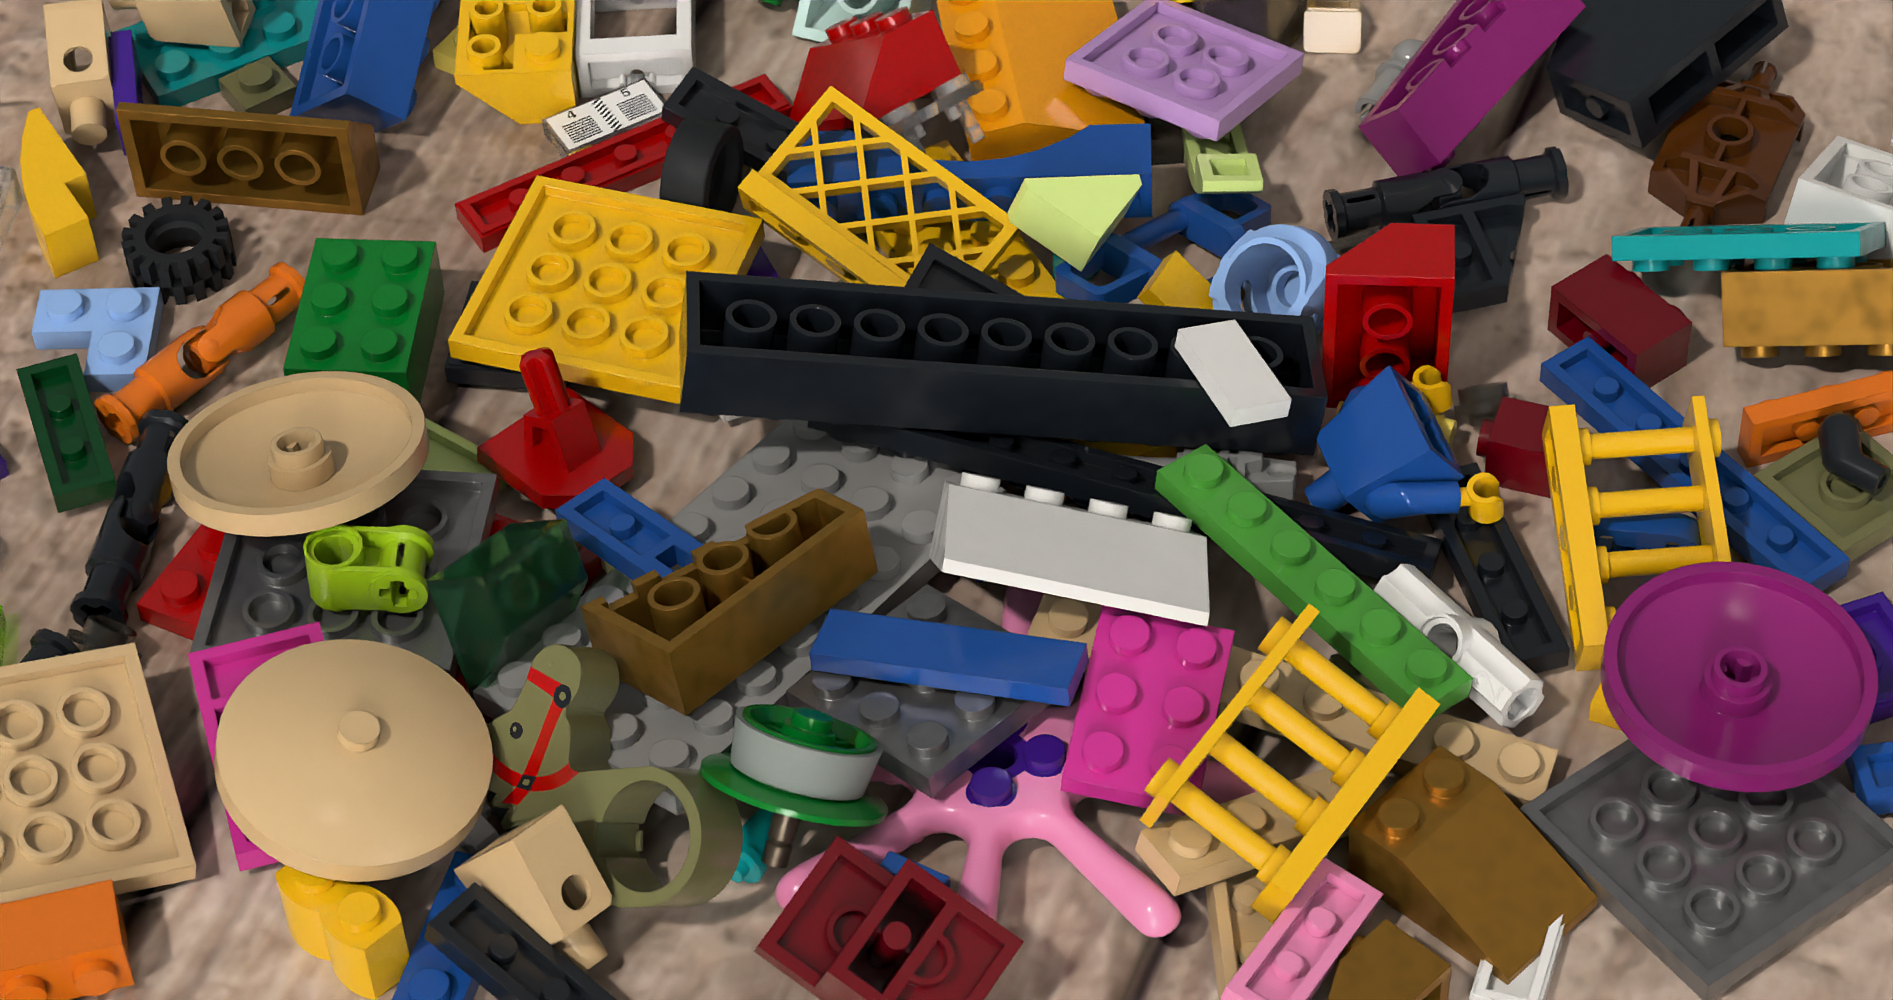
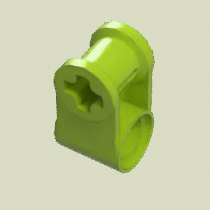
M339 524L313 531L306 537L303 547L310 596L319 607L330 611L383 610L395 613H410L421 609L427 603L429 585L424 578L425 567L433 560L435 544L432 537L424 530L408 525L375 527ZM400 544L405 545L403 557L400 556L398 550ZM401 582H404L406 588L404 594L399 593Z

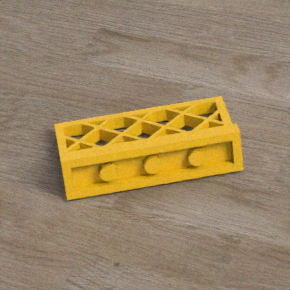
M831 85L759 172L752 169L737 187L744 209L756 218L763 219L767 226L846 283L904 287L910 275L902 269L916 268L923 255L919 252L916 226L953 222L956 250L946 252L962 261L976 260L972 267L987 274L1021 232L1020 229L1010 223L1008 213ZM835 108L853 121L855 140L820 144L818 126ZM861 128L874 137L862 139ZM812 135L813 145L802 147V145ZM890 148L901 156L903 174L867 179L864 151ZM857 152L860 180L832 184L824 183L822 157ZM808 158L815 159L816 186L792 189L777 178V175L789 161ZM909 163L922 172L910 173ZM938 183L949 191L951 209L915 214L911 186ZM905 187L908 215L872 219L869 191ZM862 192L865 220L838 223L828 216L826 197ZM956 197L970 207L957 208ZM819 198L820 209L807 199ZM985 217L1001 229L988 246L962 248L960 220ZM910 227L913 255L887 259L876 251L874 231ZM867 233L868 244L854 234Z

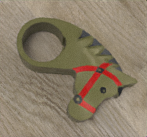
M554 644L542 649L533 659L525 684L512 709L506 714L497 717L492 723H486L493 751V768L487 799L504 830L509 832L562 804L612 895L611 906L625 908L691 907L713 899L727 886L733 877L741 856L743 843L742 822L734 798L709 784L702 777L698 769L652 766L612 769L608 763L611 753V733L605 718V712L614 700L619 687V670L615 659L606 651L595 647ZM669 788L680 799L686 811L690 827V843L686 860L680 872L669 884L664 886L653 875L646 858L640 857L639 851H644L643 830H638L639 824L645 823L646 816L653 802L664 790Z

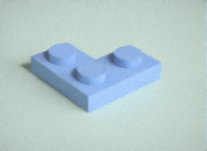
M160 287L40 290L31 332L36 350L88 348L83 374L88 392L119 391L134 379L133 373L135 369L155 355L164 307Z

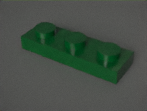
M77 353L16 369L57 512L61 513L114 498L116 480Z

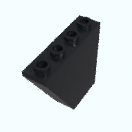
M1581 0L1586 7L1559 35L1546 68L1561 114L1643 149L1789 26L1782 0Z

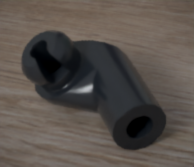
M1841 411L1829 414L1821 423L1817 434L1824 468L1873 496H1877L1885 487L1891 473V468L1862 453L1859 433L1863 432L1862 425L1854 415Z

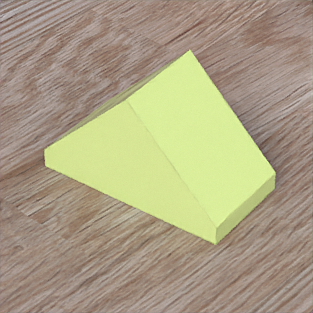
M1139 174L1025 178L1007 212L1009 221L1070 265L1082 271L1124 218L1142 186Z

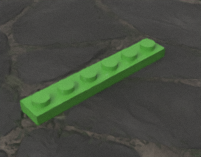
M1207 444L1157 470L1155 489L1161 495L1168 499L1187 518L1192 519V522L1294 614L1299 616L1309 603L1319 610V614L1309 627L1400 707L1403 708L1419 687L1440 703V706L1430 717L1429 720L1469 697L1473 678Z

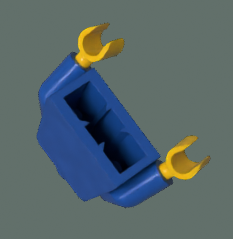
M1390 365L1387 366L1369 384L1353 388L1338 414L1319 431L1317 443L1329 470L1304 489L1309 502L1313 506L1337 512L1350 503L1370 520L1377 523L1415 515L1458 513L1460 507L1463 506L1468 507V513L1473 520L1482 524L1497 522L1504 515V500L1498 497L1500 494L1499 481L1492 474L1486 472L1475 474L1469 479L1467 487H1459L1458 481L1464 478V475L1435 418L1436 414L1444 413L1452 406L1451 385L1448 382L1441 381L1440 371L1433 366L1424 365L1416 369L1413 373V382H1409Z

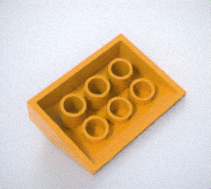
M936 0L943 34L962 74L954 79V84L972 161L1001 159L1037 151L1067 139L1089 125L1145 123L1143 115L1139 114L1135 108L1108 97L1094 96L1088 93L1084 87L1063 79L1066 58L1118 21L1113 0Z

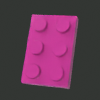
M1102 605L1063 770L1060 791L1147 809L1154 798L1145 792L1144 789L1169 757L1181 765L1217 719L1235 631ZM1209 755L1188 780L1200 790L1202 789ZM1172 803L1164 811L1165 813L1180 816L1186 815Z

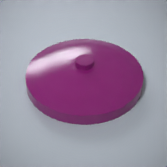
M1720 561L1697 563L1667 571L1650 579L1631 593L1616 611L1607 630L1601 658L1600 677L1605 701L1612 717L1628 739L1646 756L1669 771L1706 786L1730 791H1780L1813 782L1827 775L1846 761L1860 745L1870 724L1878 693V672L1871 646L1860 627L1846 610L1830 596L1800 578L1773 568L1750 563Z

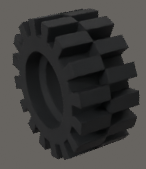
M181 196L180 204H173L172 198L167 197L161 199L163 206L156 209L152 203L142 207L144 217L134 213L128 219L130 228L124 227L121 234L123 239L121 244L130 280L134 288L160 287L165 305L170 296L175 297L176 305L187 304L186 296L195 294L197 302L207 298L205 289L209 287L217 293L224 287L222 278L227 280L232 278L234 274L233 266H236L237 258L228 219L224 217L223 210L218 206L212 209L210 201L203 198L195 206L192 196ZM178 247H193L181 253L164 254L167 251Z

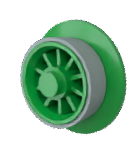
M755 704L740 707L736 710L731 753L708 755L701 761L700 774L709 784L740 801L773 812L768 831L769 839L765 842L761 858L764 864L772 867H788L793 848L791 843L795 841L800 820L835 826L865 827L885 821L888 813L887 804L878 795L867 789L882 754V745L865 731L818 710L773 704Z

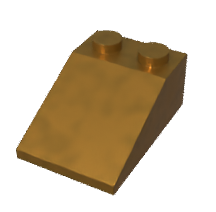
M1441 745L1349 824L1348 872L1382 892L1383 896L1381 899L1475 966L1479 967L1480 960H1486L1493 965L1492 974L1507 985L1541 955L1549 926L1562 914L1563 918L1560 927L1565 923L1563 928L1564 937L1597 906L1598 897L1497 784Z

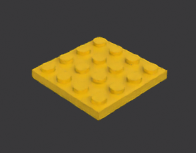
M537 175L448 339L450 357L521 372L519 365L522 354L529 350L548 347L554 353L563 381L680 404L679 329L686 271L746 275L765 237L763 219Z

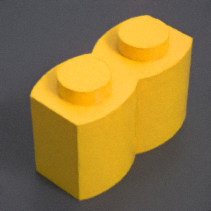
M287 865L275 873L288 928L293 939L309 954L331 961L336 976L349 990L362 997L376 1000L400 981L410 956L402 919L391 899L381 891L365 884L317 877Z

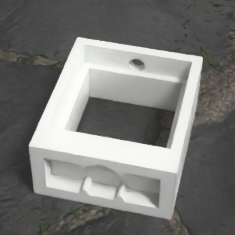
M577 0L575 57L581 98L603 97L642 80H645L655 94L673 93L692 67L696 68L695 0ZM677 8V34L594 39L595 12ZM638 69L642 70L643 73L634 74L631 71Z

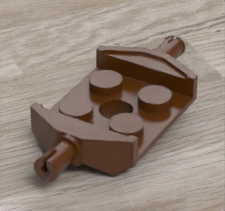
M1765 61L1756 62L1748 81L1742 79L1739 83L1725 79L1672 124L1650 170L1648 193L1684 217L1680 226L1763 224L1766 218L1769 197L1795 140L1800 142L1806 116L1793 96L1770 91V87L1777 77V69L1773 64L1768 62L1764 73H1762ZM1723 135H1733L1741 140L1725 141L1720 138Z

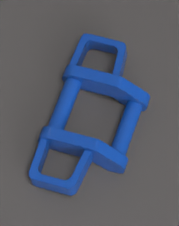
M1195 193L1172 202L1168 206L1166 213L1122 235L1110 234L1082 271H1079L1066 261L1058 265L1055 269L1056 292L1066 299L1129 303L1137 299L1141 290L1162 262V259L1146 251V249L1179 233L1223 258L1227 251L1250 229L1256 231L1271 225V205L1250 193ZM1230 210L1241 217L1234 220L1219 211ZM1102 269L1117 280L1104 286H1096L1084 278ZM1213 277L1207 279V281L1210 284L1212 282Z

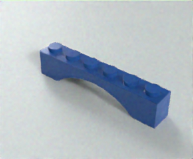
M1151 123L1089 125L1067 139L1037 151L1007 158L980 161L934 160L1006 213L1025 178L1139 174L1142 186L1124 218L1152 217ZM819 131L820 144L855 140V133L852 131ZM812 135L807 139V141L802 145V147L813 145ZM886 148L864 151L867 179L903 174L901 156L893 150ZM857 152L822 157L825 184L860 180ZM814 158L788 162L787 185L790 188L817 185ZM909 163L910 173L922 172ZM930 183L911 186L915 214L951 209L949 191L940 184ZM905 187L869 191L872 219L908 215ZM862 192L826 197L828 216L838 223L865 220ZM956 197L957 208L970 207ZM819 198L807 199L820 209ZM983 217V218L960 220L959 222H967V221H989V220L986 219L985 217Z

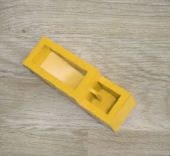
M40 107L28 111L21 142L20 167L22 184L42 255L56 279L99 261L89 222L90 219L97 217L86 173Z

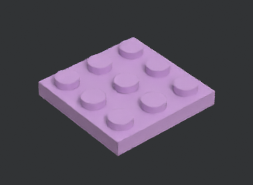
M1145 0L1066 58L1063 79L1084 87L1088 93L1094 96L1108 97L1133 107L1143 116L1160 118L1182 127L1194 137L1211 139L1217 142L1301 74L1305 53L1171 0Z

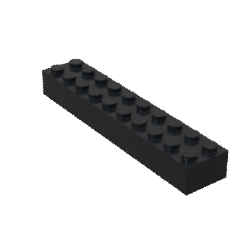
M686 271L679 329L680 412L700 413L708 416L729 415L767 418L770 420L787 419L830 422L838 425L860 424L947 430L960 433L976 432L1019 435L1022 437L1077 439L1088 442L1135 443L1149 446L1164 445L1199 448L1207 444L1215 451L1237 450L1266 452L1275 455L1295 454L1314 456L1317 437L1328 400L1314 318L1309 316ZM1235 319L1292 399L1288 417L1230 427L1175 348L1178 329Z

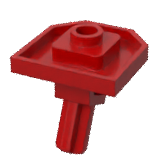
M541 347L522 354L519 368L534 408L525 413L521 419L478 446L477 461L542 509L559 508L603 478H606L617 487L633 478L634 433L575 391L565 387L556 358L550 348Z

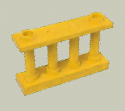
M1705 395L1691 396L1682 424L1683 427L1590 434L1587 427L1578 428L1575 404L1549 406L1542 431V441L1576 672L1601 669V658L1607 630L1616 613L1614 606H1605L1602 585H1608L1609 578L1660 575L1682 566L1697 563L1732 562L1715 457H1720L1721 430L1717 418L1708 419ZM1687 453L1692 486L1598 492L1596 486L1587 487L1584 467L1590 466L1592 459ZM1685 512L1697 513L1701 545L1607 552L1606 546H1596L1593 525H1599L1600 518Z
M1310 603L1293 624L1282 616L1257 648L1267 657L1182 764L1179 765L1169 757L1144 789L1154 799L1140 818L1141 822L1151 828L1169 804L1172 803L1259 870L1255 877L1266 886L1251 904V907L1271 923L1277 919L1440 706L1439 702L1419 687L1403 708L1392 700L1386 705L1301 639L1320 612ZM1283 660L1370 726L1367 733L1377 741L1366 755L1356 747L1352 752L1347 750L1264 686ZM1246 707L1334 774L1330 780L1339 786L1340 790L1330 803L1319 795L1313 800L1226 733ZM1208 755L1215 758L1297 822L1293 828L1304 837L1292 852L1282 844L1277 849L1188 781Z

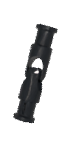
M1553 146L1545 148L1542 155L1512 160L1506 155L1439 168L1428 173L1418 172L1373 181L1370 188L1339 193L1335 189L1324 190L1323 209L1325 223L1330 238L1335 242L1345 241L1347 234L1376 228L1381 230L1390 223H1411L1412 214L1523 193L1526 199L1551 195L1556 200L1567 197L1569 189L1567 167L1561 150ZM1462 186L1470 188L1477 194L1462 199L1461 188Z
M152 409L141 417L138 424L141 436L138 445L125 458L117 480L113 502L107 509L85 565V572L88 578L84 589L77 593L71 602L70 611L73 614L74 621L82 628L93 633L116 634L122 631L127 624L129 614L126 610V604L130 593L137 590L143 580L162 520L159 518L162 507L173 497V490L167 470L168 452L177 434L189 422L185 417L174 411ZM170 431L174 432V437L169 436Z

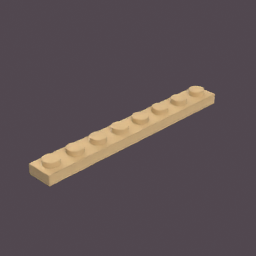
M1044 593L1027 635L1087 643L1088 659L1090 660L1102 605ZM1232 645L1218 710L1219 716L1267 656ZM1282 662L1264 684L1269 690L1350 752L1356 747L1366 755L1377 740L1367 733L1370 728L1369 725L1288 663ZM1367 689L1386 705L1391 701L1385 694ZM1248 707L1245 708L1236 720L1284 736ZM1441 713L1427 721L1390 771L1406 775L1441 745L1493 780L1519 809L1546 792L1559 750Z

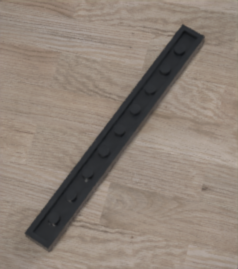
M808 421V428L826 432L831 438L838 441H860L887 448L890 453L898 457L914 458L917 456L947 464L952 470L959 473H981L1007 480L1011 485L1023 490L1026 489V485L1063 492L1065 493L1064 496L1070 497L1072 501L1089 507L1090 498L1129 506L1128 513H1131L1140 521L1152 523L1154 511L1187 518L1155 489L1157 470L1164 466L1066 440L1048 437H1022L1019 435L976 432L960 433L947 430L860 424L838 425L830 422ZM1263 493L1351 572L1381 579L1382 576L1394 571L1400 564L1414 565L1431 580L1438 561L1442 539ZM1192 522L1191 529L1194 532L1202 534L1207 539H1211Z

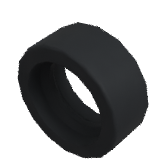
M693 116L683 120L673 134L666 152L661 173L660 199L732 213L739 192L737 187L742 180L744 162L743 140L740 130L732 124Z

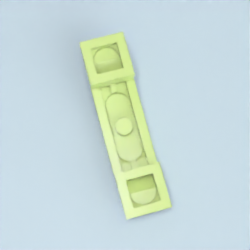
M1240 123L1217 142L1211 139L1194 137L1186 129L1180 127L1185 164L1191 185L1196 193H1261L1263 191V177L1256 153H1248Z

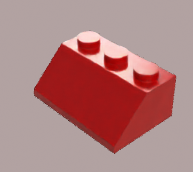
M904 6L883 15L882 11H878L859 20L857 16H853L825 29L828 39L809 49L789 118L800 123L831 85L879 120L961 76L962 74L934 11L929 10L910 14L908 7ZM833 108L818 126V131L854 128V123Z
M1390 223L1326 265L1322 367L1328 394L1326 408H1337L1339 402H1344L1353 388L1369 384L1389 365L1409 382H1413V373L1416 369L1424 365H1430L1440 371L1441 381L1447 382L1455 286V225Z

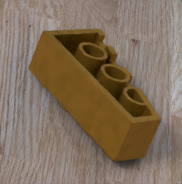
M817 488L745 524L747 535L736 541L715 543L712 540L690 551L692 563L662 578L654 569L632 580L631 584L634 592L610 604L600 596L580 606L592 647L606 651L615 659L620 681L687 716L878 572L864 509Z

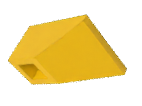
M460 0L454 71L455 84L519 124L548 123L546 119L578 107L580 87L575 57L576 0Z

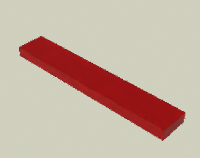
M766 74L733 87L787 117L790 116L792 104ZM661 117L455 203L457 219L483 253L488 252L499 246L537 175L627 193L661 178L666 152L677 128L662 121Z

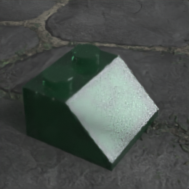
M566 519L510 523L426 581L473 700V690L478 686L485 689L498 679V673L505 665L521 659L542 640L545 630L552 625L562 623L576 610L588 576Z

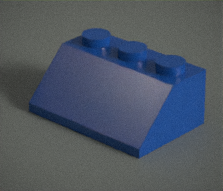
M319 0L290 116L373 124V129L376 133L405 121L411 114L417 100V91L414 89L419 66L424 61L429 50L430 41L427 37V31L431 15L438 7L440 0Z

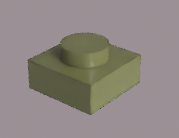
M269 56L247 64L218 79L222 97L237 112L276 115L292 107L297 89L295 84Z

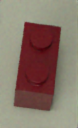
M1605 254L1551 287L1547 330L1566 346L1570 347L1589 336L1649 388L1687 365L1692 322L1678 307L1670 305L1645 285L1637 274L1628 271L1617 261H1612V257L1608 254Z

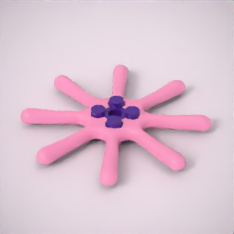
M1007 586L1004 596L1001 627L1011 633L1027 635L1044 593ZM1080 699L1072 703L1070 707H1046L932 798L879 765H876L869 782H884L888 785L901 784L911 791L912 798L905 806L888 815L882 823L870 826L846 840L880 865L889 851L899 854L911 845L920 843L924 837L931 834L948 833L957 835L967 844V855L958 894L996 921L1002 859L1006 848L1022 839H1041L1054 845L1142 934L1153 938L1163 937L1177 928L1181 920L1179 905L1166 890L1121 856L1077 818L1074 813L1076 805L1089 796L1060 791L1063 770ZM1217 760L1207 761L1201 791L1218 804L1257 792ZM826 851L797 865L780 878L775 895L778 904L783 910Z

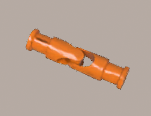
M277 262L269 269V277L249 292L241 290L221 304L205 326L201 325L189 329L135 369L133 373L134 379L114 395L107 393L98 397L94 402V406L97 410L98 418L112 436L124 444H131L139 436L138 424L144 413L152 409L174 411L224 372L231 361L230 359L225 360L226 357L251 351L274 334L277 323L294 310L298 311L305 280L299 272L284 262ZM275 296L276 301L269 306L268 300ZM183 344V360L185 364L194 371L206 374L203 378L194 379L182 371L177 360V354Z

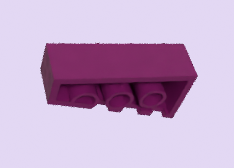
M1456 0L1358 126L1397 176L1422 171L1428 173L1444 168L1454 158L1456 154L1454 149L1478 126L1483 117L1586 6L1581 0Z

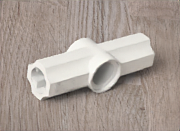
M1400 564L1394 571L1381 577L1373 591L1473 678L1469 697L1500 726L1515 728L1522 720L1535 713L1545 697L1542 694L1544 681L1501 644L1498 631L1491 622L1483 618L1471 617L1414 565ZM1458 640V648L1456 651V642Z

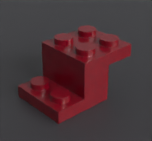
M837 835L754 952L820 1000H984L1024 941L909 858L894 876Z

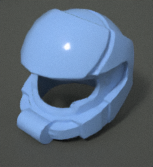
M1277 224L1265 226L1256 231L1250 229L1223 256L1219 263L1220 266L1213 276L1209 291L1213 310L1243 312L1240 307L1241 302H1243L1245 312L1309 316L1314 318L1316 335L1323 331L1326 265L1340 257V255L1336 254L1332 245L1322 235L1302 226ZM1242 284L1243 289L1245 290V298L1243 299V301H1241Z

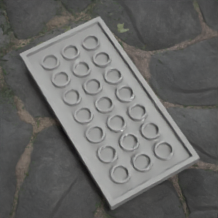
M785 419L669 520L702 544L712 540L715 543L736 541L747 535L745 524L820 488L864 509L878 572L831 608L885 616L919 591L940 571L929 558L944 481L960 483L962 473L952 470L947 464L921 457H898L890 453L887 448L860 441H838L831 438L826 432L808 428V421ZM999 487V492L1006 493V489ZM676 564L670 569L676 571L682 567ZM616 568L611 570L473 690L474 701L481 713L495 720L512 709L525 684L533 659L542 649L554 644L592 647L580 606L600 596L610 604L634 592L631 584L632 579ZM830 608L687 716L619 680L617 694L605 712V718L611 733V753L608 760L611 768L652 766L699 770L701 761L706 756L717 753H731L735 714L738 708L755 704L789 706L786 690L812 671L809 652ZM669 788L664 790L653 802L676 815H679L684 810L680 799Z

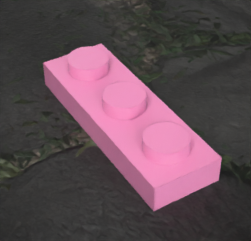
M1324 857L1228 983L1220 1000H1311L1339 961L1349 942L1359 934L1373 915L1383 893Z

